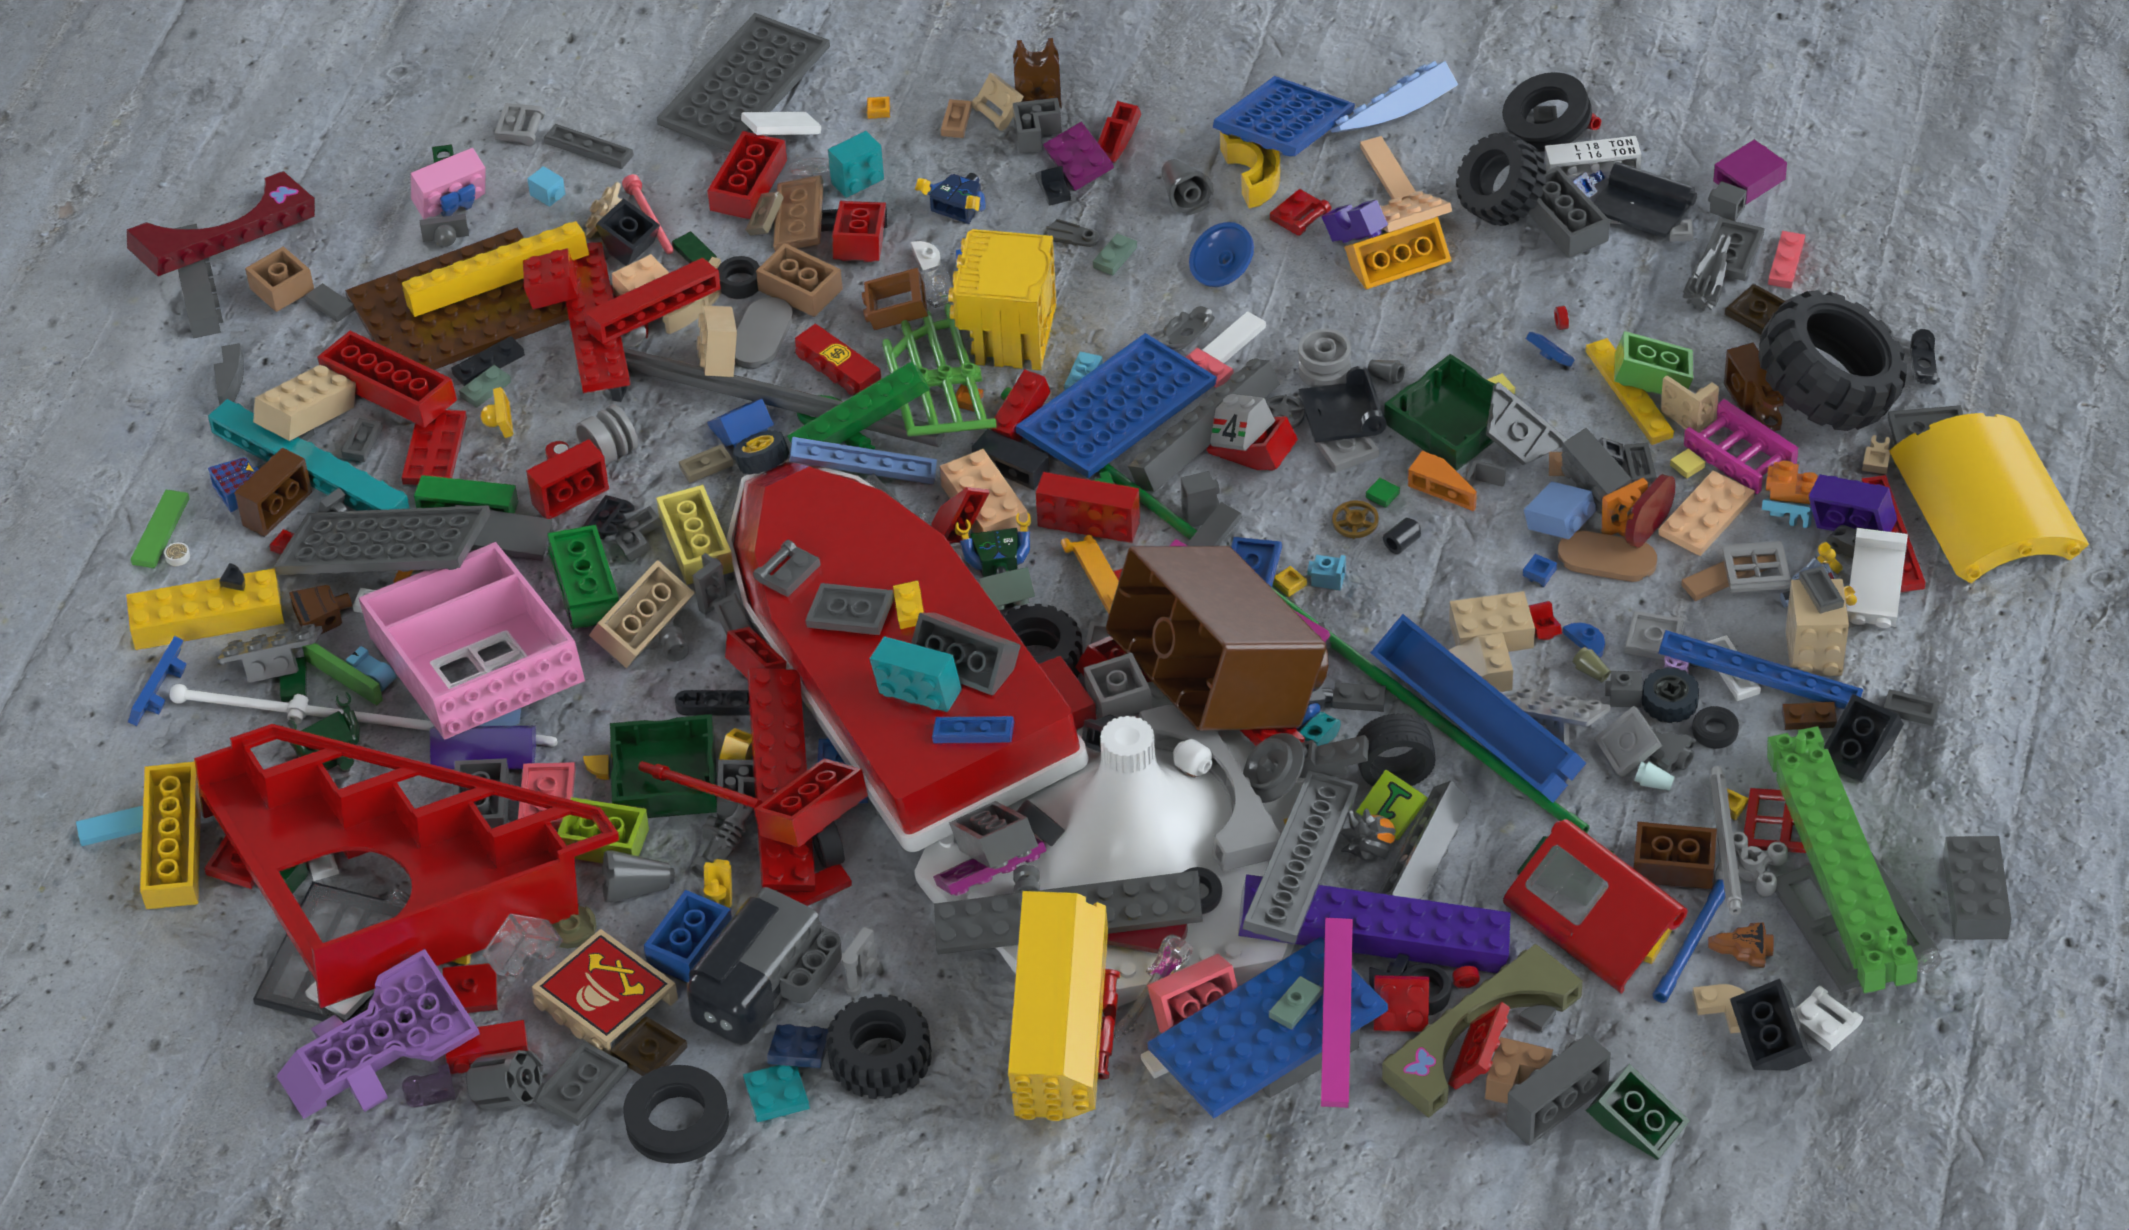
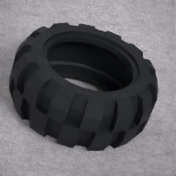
M1819 290L1796 295L1786 300L1778 308L1762 331L1758 357L1760 367L1767 371L1765 379L1773 391H1778L1784 397L1783 402L1795 412L1797 410L1808 416V420L1818 425H1832L1834 430L1849 431L1854 428L1859 430L1878 422L1899 398L1902 389L1905 387L1907 363L1904 362L1905 353L1900 342L1895 341L1891 336L1892 331L1882 320L1874 318L1869 313L1870 310L1858 302L1851 303L1845 300V296L1837 293L1828 292L1823 295ZM1816 348L1828 353L1839 361L1849 373L1829 362Z

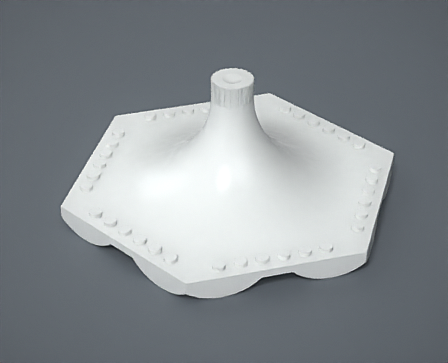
M1147 682L1150 687L1151 708L1173 704L1153 682ZM1096 710V720H1097V719L1100 718V716H1099V714H1098V712H1097V710ZM1139 713L1125 717L1120 716L1117 719H1112L1111 722L1109 721L1101 731V753L1086 747L1089 760L1083 769L1007 806L1017 811L1027 799L1065 830L1053 846L1048 845L1034 834L1036 838L1043 841L1046 852L1041 853L1040 858L1029 863L1024 861L1016 865V867L1033 865L1038 868L1040 890L1181 873L1193 867L1209 869L1219 877L1223 890L1220 903L1211 912L1202 914L1203 922L1187 924L1188 933L1184 942L1179 948L1176 946V948L1170 949L1171 953L1174 952L1182 958L1181 963L1170 975L1219 954L1232 964L1237 985H1242L1291 955L1295 944L1238 936L1241 894L1246 874L1264 876L1270 860L1225 872L1221 870L1212 855L1215 835L1223 829L1232 816L1231 803L1225 789L1209 771L1194 778L1177 769L1174 765L1173 752L1155 748L1154 731L1151 729V725L1147 724V721L1139 718ZM1083 727L1076 730L1081 738ZM1218 730L1220 738L1223 742L1227 743L1230 754L1234 760L1238 761L1240 770L1243 773L1247 758L1256 746L1240 730ZM1298 778L1294 786L1281 798L1272 802L1262 803L1267 813L1271 814L1273 823L1278 831H1283L1285 826L1283 819L1289 817L1305 778ZM953 834L925 847L915 869L917 883L933 903L1014 894L1015 885L1013 871L1005 874L1001 872L992 876L993 879L988 883L981 885L977 883L968 887L969 891L958 896L951 895L939 888L933 876L972 859V857L959 850ZM1200 883L1201 899L1209 893L1208 888ZM1018 945L997 947L996 949L1002 954L1016 974ZM1107 945L1105 969H1114L1120 972V979H1117L1116 993L1118 994L1117 1007L1130 1003L1149 992L1147 985L1158 981L1161 977L1157 972L1152 975L1151 973L1161 963L1163 954Z

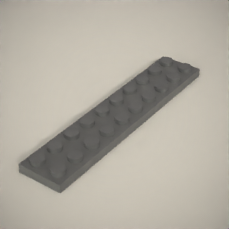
M1308 770L1243 924L1244 930L1276 938L1283 942L1296 943L1349 810L1356 797L1359 784Z
M1198 870L1036 891L1078 893L1085 896L1086 902L1091 905L1096 902L1105 905L1108 934L1203 922ZM1022 893L934 903L937 954L1018 945Z

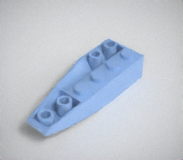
M1436 61L1427 65L1424 64L1415 69V73L1397 80V84L1388 88L1389 91L1373 97L1371 99L1372 102L1369 104H1363L1353 110L1354 113L1349 117L1345 115L1336 120L1337 125L1330 130L1332 133L1357 130L1404 116L1430 103L1456 87L1458 83L1446 61L1438 64Z

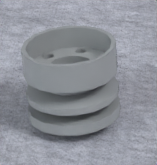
M615 404L599 411L596 417L590 416L576 424L575 429L579 444L590 439L604 455L606 465L614 462L617 455L624 456L627 452H632L638 447V438L631 421L621 408Z

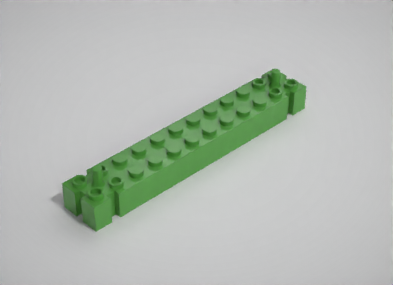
M1818 726L1798 730V734L1794 737H1790L1788 733L1768 737L1767 759L1773 773L1777 772V783L1853 968H1858L1857 977L1863 992L1869 993L1885 989V983L1894 982L1895 986L1917 982L1918 961L1911 945L1907 946L1905 930L1829 751L1824 749V739Z

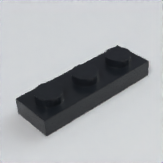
M510 336L451 367L452 374L463 386H466L491 366L495 365L498 368H502L525 356L524 348Z

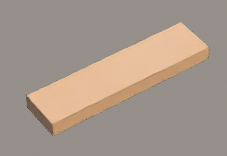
M1382 136L1360 142L1362 152L1391 199L1402 198L1403 200L1409 198L1411 193L1416 192Z

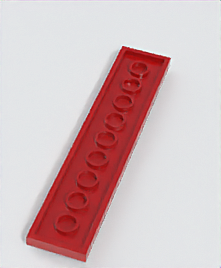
M602 242L587 243L589 255L573 261L577 272L578 298L565 301L583 393L630 386L621 336L602 344L587 332L585 311L613 299Z
M749 668L747 673L755 796L757 799L762 800V802L769 799L807 771L800 675L797 670ZM758 827L762 888L814 891L815 872L812 837L804 845L797 847L762 837Z

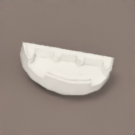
M911 242V249L923 277L926 278L933 275L934 270L941 265L939 250L928 242Z

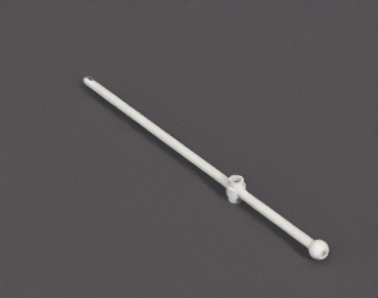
M175 684L170 689V699L177 704L183 703L186 700L286 712L288 713L287 719L293 720L297 724L301 723L306 715L326 718L337 711H340L341 714L344 713L342 709L308 705V698L301 694L294 695L293 700L287 703L188 690L182 684ZM354 711L358 722L430 731V728L434 726L428 720ZM536 734V745L554 747L558 744L556 737Z

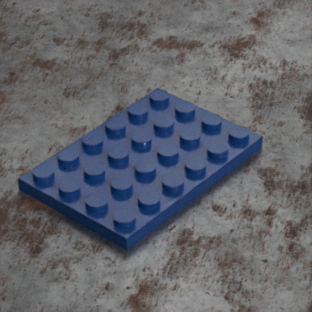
M1274 76L1215 118L1213 128L1220 130L1223 134L1240 137L1243 141L1260 144L1265 149H1274L1282 152L1285 156L1295 157L1336 126V120L1345 115L1349 116L1352 114L1355 103Z

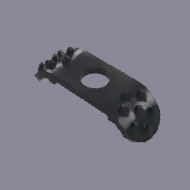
M1919 329L1912 334L1910 342L1913 378L1918 383L1924 382L1925 384L1935 385L1940 382L1935 359V337L1928 329ZM1925 360L1930 364V367H1921L1917 361Z

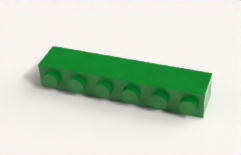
M911 361L787 435L790 442H792V437L840 444L929 391L930 388L919 368Z

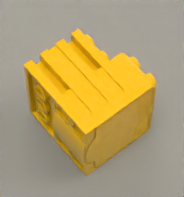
M977 229L968 231L966 238H962L961 241L962 255L958 254L957 257L958 271H954L952 281L954 287L949 288L948 301L953 302V305L950 307V319H955V326L959 330H969L970 338H974L971 345V355H975V365L985 366L987 357H994V367L1013 366V368L1023 369L1024 360H1031L1032 370L1041 371L1057 305L1053 236Z

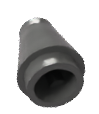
M1372 359L1368 364L1369 374L1394 384L1396 382L1400 383L1403 380L1405 366L1398 360Z

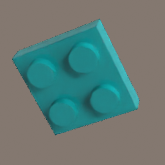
M777 1065L743 1074L744 1083L757 1123L810 1109L797 1066Z

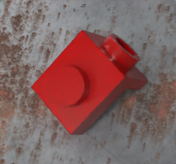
M1550 601L1528 605L1535 627L1534 635L1537 639L1550 640L1554 636L1562 634L1561 624L1553 615V607Z

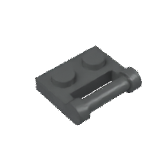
M786 540L781 545V549L763 567H758L753 572V576L758 582L788 597L821 563L818 557L796 547L792 541ZM787 556L791 557L777 572L770 575Z

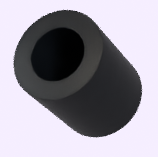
M1404 518L1383 535V542L1390 552L1400 554L1421 537V527L1416 520Z

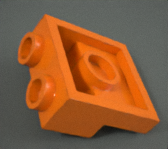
M1791 461L1774 462V466L1768 467L1766 491H1770L1769 500L1810 504L1808 496L1818 478L1817 474L1812 472L1798 474L1799 464H1794Z

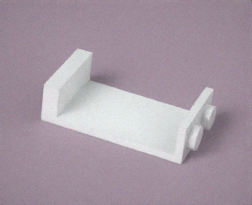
M1857 528L1850 586L1855 590L1854 595L1857 597V602L1853 606L1847 605L1848 621L1852 624L1864 625L1868 623L1876 624L1880 628L1896 627L1908 534Z

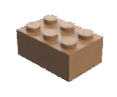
M786 243L756 270L758 291L771 297L783 299L790 306L813 317L843 290L841 269Z

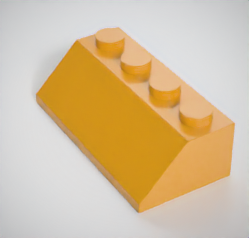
M1438 216L1344 246L1350 267L1365 290L1452 261Z

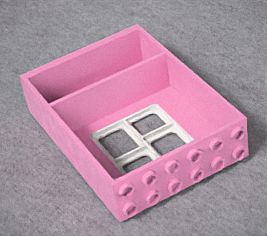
M496 542L468 553L460 568L454 570L433 569L423 571L358 598L370 639L444 740L585 681L575 640ZM503 641L513 650L486 662L478 654V651ZM463 657L469 658L479 673L451 684L440 670V667Z

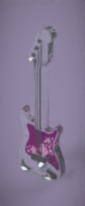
M1169 935L1164 938L1156 960L1146 970V973L1152 976L1147 985L1175 973L1191 956L1193 946L1179 936ZM1147 985L1127 1016L1124 1015L1118 1026L1114 1028V1038L1116 1040L1121 1039L1137 1025L1136 1020L1150 1000Z

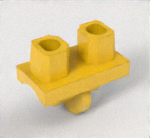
M715 859L713 863L705 862L704 898L731 908L732 876L730 862L721 859Z

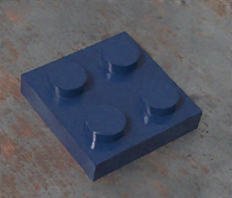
M777 1024L767 1054V1063L821 1068L827 1051L828 1028Z

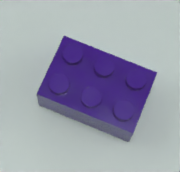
M1819 474L1808 496L1815 523L1819 529L1834 531L1838 526L1846 525L1856 530L1857 528L1891 532L1897 521L1890 489L1883 485H1874L1858 480H1848Z

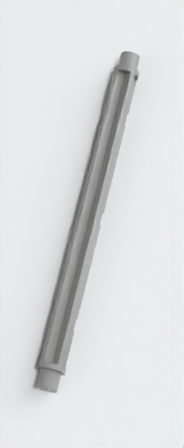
M1714 766L1711 768L1710 784L1726 905L1729 908L1730 914L1736 916L1741 913L1743 903L1726 778L1722 768Z

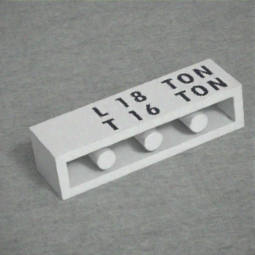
M1636 136L1545 146L1544 164L1546 165V171L1559 166L1570 179L1610 175L1611 169L1616 162L1641 169L1642 154Z

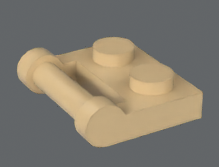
M989 73L978 96L972 100V108L983 113L995 123L996 128L1002 131L1009 126L1013 118V103L1021 102L1024 96L998 75ZM988 99L1003 111L1001 116L986 105Z

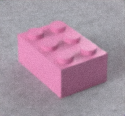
M473 148L411 173V200L423 219L435 217L442 212L441 197L457 192L459 189L470 184L475 186L474 200L485 194L486 168Z

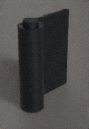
M1616 162L1611 169L1608 185L1594 201V204L1608 219L1666 238L1687 209L1695 204L1697 193L1695 192V187Z

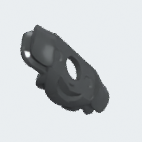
M1199 306L1193 309L1190 314L1181 312L1179 316L1171 319L1163 330L1164 336L1159 338V342L1176 352L1184 349L1209 328L1215 319L1212 315V310ZM1187 330L1194 332L1190 336L1181 335L1182 332Z

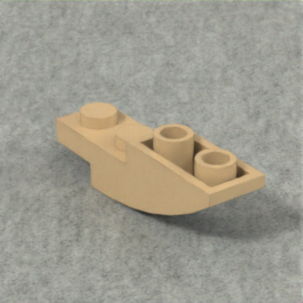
M712 257L709 263L718 269L721 259ZM721 287L720 290L664 315L663 322L665 323L666 333L672 334L698 319L699 313L703 314V307L712 306L721 295Z

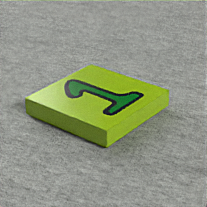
M1385 770L1356 810V813L1363 816V812L1367 808L1370 815H1381L1389 819L1396 830L1395 839L1399 840L1428 797Z

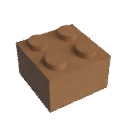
M284 246L245 268L249 288L276 312L314 290L310 269Z

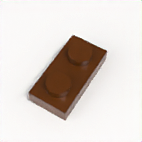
M1834 702L1782 704L1785 730L1807 729L1817 726L1819 729L1834 728L1837 723Z

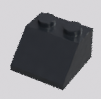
M623 198L596 223V228L608 253L623 265L628 266L654 243L660 224Z

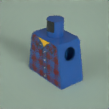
M243 457L208 468L212 486L230 513L238 509L235 491L264 464L253 468L248 459Z

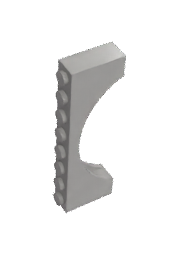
M1173 704L1140 711L1139 718L1147 721V724H1150L1151 729L1154 731L1155 748L1173 752L1181 741L1194 739L1210 749L1212 753V766L1209 772L1214 775L1225 789L1232 807L1231 818L1214 838L1212 855L1221 870L1225 872L1269 861L1282 832L1276 828L1271 814L1267 813L1263 807L1260 796L1256 795L1253 791L1250 780L1240 770L1238 761L1234 760L1230 754L1229 747L1220 738L1218 730L1198 731Z

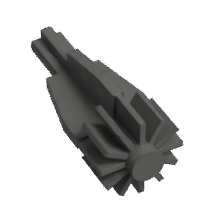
M1720 234L1714 248L1706 251L1695 266L1692 277H1689L1686 283L1683 298L1688 299L1686 303H1692L1695 309L1696 307H1701L1702 311H1705L1707 307L1712 310L1713 306L1716 307L1722 293L1721 289L1726 271V253L1731 243L1729 235L1724 236Z

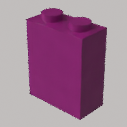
M1754 139L1714 165L1713 182L1719 185L1722 181L1747 190L1745 202L1747 205L1786 180L1787 162Z

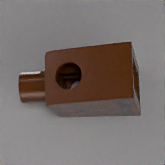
M329 585L289 592L292 608L300 627L314 624L315 627L322 626L323 632L321 634L342 624L340 610L352 607L348 592L334 597Z

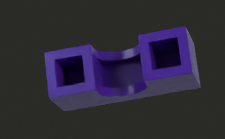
M1377 200L1363 202L1354 208L1351 204L1339 206L1321 216L1332 242L1342 240L1343 243H1346L1354 238L1358 241L1367 236L1370 239L1381 234V229L1388 226Z

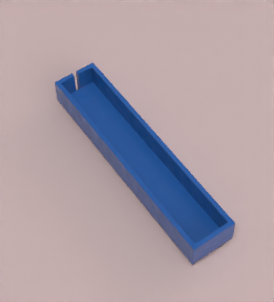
M1404 614L1400 616L1370 652L1389 670L1552 803L1568 786L1565 781L1567 779L1572 781L1586 765V762L1566 744Z

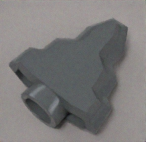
M1652 729L1662 744V747L1649 756L1657 762V767L1669 774L1675 771L1677 767L1683 770L1686 769L1694 757L1692 748L1696 739L1686 734L1680 736L1671 732L1662 734Z

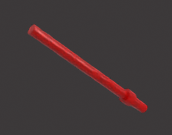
M641 761L638 766L639 771L652 775L654 779L660 781L669 780L754 809L763 803L760 799L671 771L668 766L661 764L653 765Z

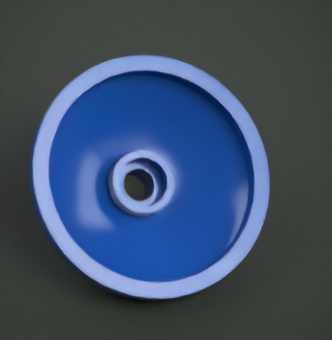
M1233 222L1219 223L1207 229L1196 240L1190 252L1189 267L1194 278L1208 287L1225 286L1238 279L1246 271L1253 257L1254 243L1252 236L1243 226Z

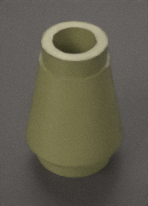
M1583 647L1573 658L1572 663L1576 665L1575 668L1601 683L1611 673L1592 649Z

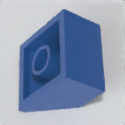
M763 399L746 403L707 422L709 428L725 447L734 445V448L743 439L758 432L767 431V428L774 425Z

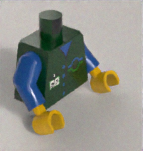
M1017 513L1016 521L1018 526H1020V531L1017 528L972 533L971 538L968 536L971 528L970 522L965 520L967 530H961L957 522L955 532L962 538L960 544L965 561L974 569L980 570L982 577L1018 569V565L1024 562L1030 552V531H1027V527L1031 524L1029 513L1028 520L1024 523L1019 521L1020 516Z

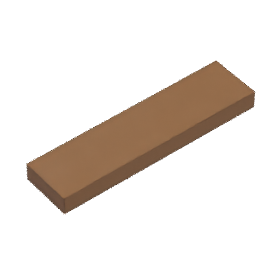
M1775 555L1756 556L1758 563L1777 562ZM1752 557L1733 558L1734 565L1753 564ZM1724 561L1682 579L1681 586L1694 601L1729 587ZM1755 570L1737 571V579L1754 576Z

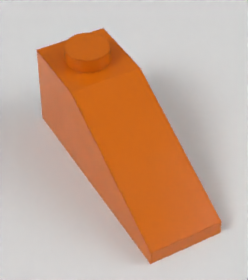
M1421 451L1408 469V486L1474 511L1476 509L1477 491L1443 458Z

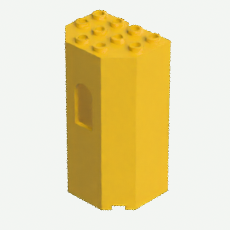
M1023 891L1008 1077L1011 1092H1016L1012 1093L1014 1114L1025 1120L1044 1117L1051 1121H1060L1063 1118L1070 1119L1096 1108L1108 922L1105 905L1098 902L1091 905L1086 902L1085 896L1078 893Z

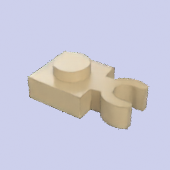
M1876 435L1872 436L1870 447H1866L1862 471L1887 474L1891 455L1888 450L1890 444L1889 437H1886L1884 443H1878Z

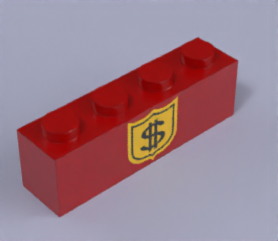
M816 323L795 337V352L798 358L803 361L805 360L816 371L829 377L833 383L843 387L850 395H856L881 380V369Z

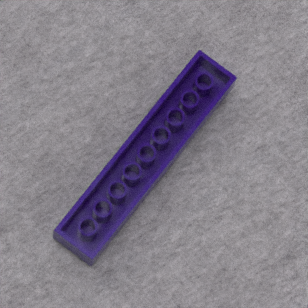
M1246 874L1241 894L1238 936L1283 942L1276 938L1255 934L1243 929L1244 920L1263 876ZM1319 885L1295 943L1306 946L1319 937L1325 940V918L1353 919V953L1394 959L1401 953L1409 956V961L1456 968L1474 966L1478 971L1498 973L1507 963L1509 957L1511 912Z

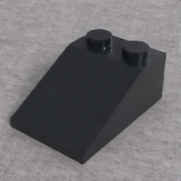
M1852 694L1826 741L1824 749H1828L1837 772L1863 783L1893 746L1904 723L1898 714Z

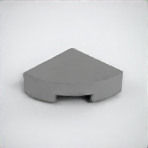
M1692 219L1683 220L1679 225L1673 227L1670 231L1669 241H1693Z

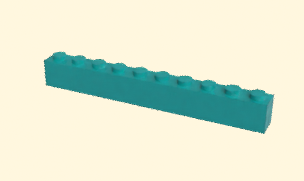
M226 399L208 415L213 434L265 462L269 461L282 448L303 457L306 461L311 487L326 495L340 488L345 494L344 505L355 511L410 509L409 499L403 491L396 490L386 482L379 481L370 476L366 471H361L353 467L349 462L338 459L330 452H325L316 447L312 442H307L299 437L289 441L253 422L254 413L245 409L239 403L236 404Z

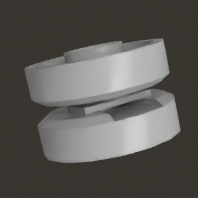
M1317 329L1302 337L1298 345L1299 376L1303 382L1311 387L1345 383L1346 374L1351 369V344L1348 338L1339 331L1332 329Z

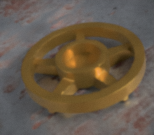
M1358 500L1342 503L1334 510L1332 515V523L1335 530L1339 534L1353 539L1370 535L1375 531L1379 522L1377 510L1371 504ZM1358 506L1365 509L1362 511L1357 509L1350 510L1348 507ZM1344 510L1346 519L1337 522L1338 514ZM1369 512L1374 515V523L1365 520V516ZM1348 526L1352 529V532L1346 531L1341 527ZM1361 527L1368 528L1364 531L1357 532V529Z

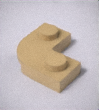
M1729 984L1693 987L1692 995L1698 1015L1725 1012L1730 1034L1740 1033L1730 998L1745 993V991Z

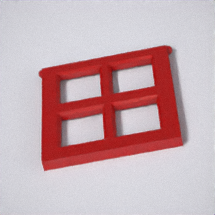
M1750 788L1744 834L1748 838V847L1753 846L1766 851L1771 843L1781 842L1787 846L1788 852L1806 853L1802 842L1791 841L1792 829L1795 824L1786 802L1783 817L1758 815L1760 799L1785 801L1781 790ZM1756 823L1782 824L1780 840L1754 839Z

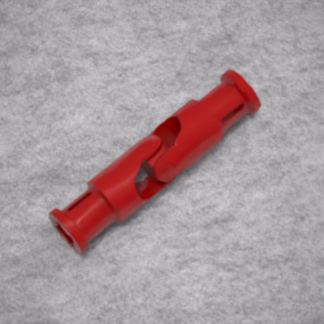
M1105 969L1102 1009L1104 1016H1102L1098 1065V1079L1100 1080L1109 1079L1110 1076L1108 1063L1113 1051L1118 1003L1116 986L1117 979H1120V972L1114 969Z

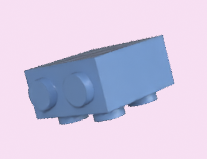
M1552 481L1524 509L1529 530L1565 539H1570L1596 512L1592 491Z

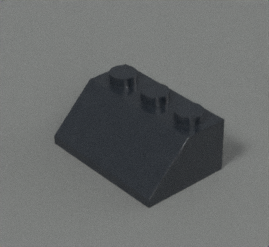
M1780 978L1730 998L1754 1070L1788 1071L1813 1061L1790 992Z

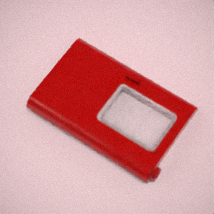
M1568 819L1558 821L1553 825L1551 834L1522 870L1503 898V903L1620 994L1624 992V986L1665 931L1668 928L1670 930L1678 928L1688 913L1686 907Z

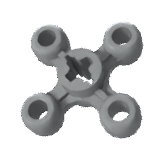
M1733 832L1735 852L1739 858L1737 861L1739 876L1747 881H1755V888L1759 895L1763 897L1773 895L1777 888V879L1772 873L1766 872L1765 867L1769 864L1777 867L1785 864L1788 857L1787 846L1781 842H1773L1763 852L1760 848L1748 847V838L1743 832ZM1721 863L1716 868V880H1723Z

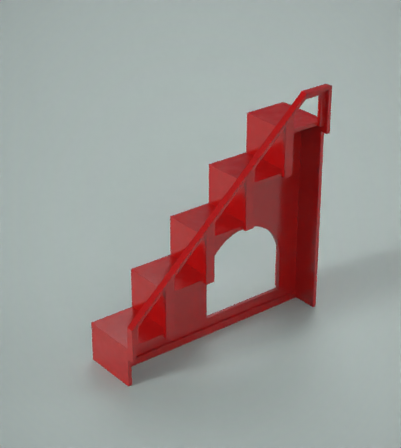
M270 724L231 737V746L194 758L203 818L211 816L216 818L316 980L320 1008L375 989L378 975L424 949L435 965L439 966L557 923L562 919L571 918L570 916L573 914L579 915L574 857L619 841L618 831L600 807L276 724ZM277 739L320 751L263 769L250 748ZM344 756L394 770L338 789L322 763ZM418 775L470 790L415 809L397 782ZM496 795L546 808V810L491 829L474 802ZM568 815H574L593 820L601 833L566 846L550 822ZM341 851L344 852L347 859L368 852L381 854L397 862L407 872L412 883L411 895L407 904L398 915L324 943L279 871Z

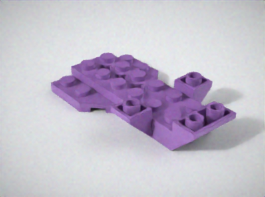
M425 949L378 975L374 995L366 1011L345 1023L333 1015L312 1027L311 1030L317 1039L296 1050L278 1073L277 1079L303 1119L326 1107V1100L349 1087L363 1111L366 1112L388 1099L375 1074L376 1071L402 1056L433 1062L480 1034L479 1029ZM428 1005H430V1007H432V1009H429V1010H428V1009H425V1007L428 1006ZM403 1019H407V1021H409V1022H408V1023H402V1020H403ZM383 1032L385 1036L379 1037L378 1034Z

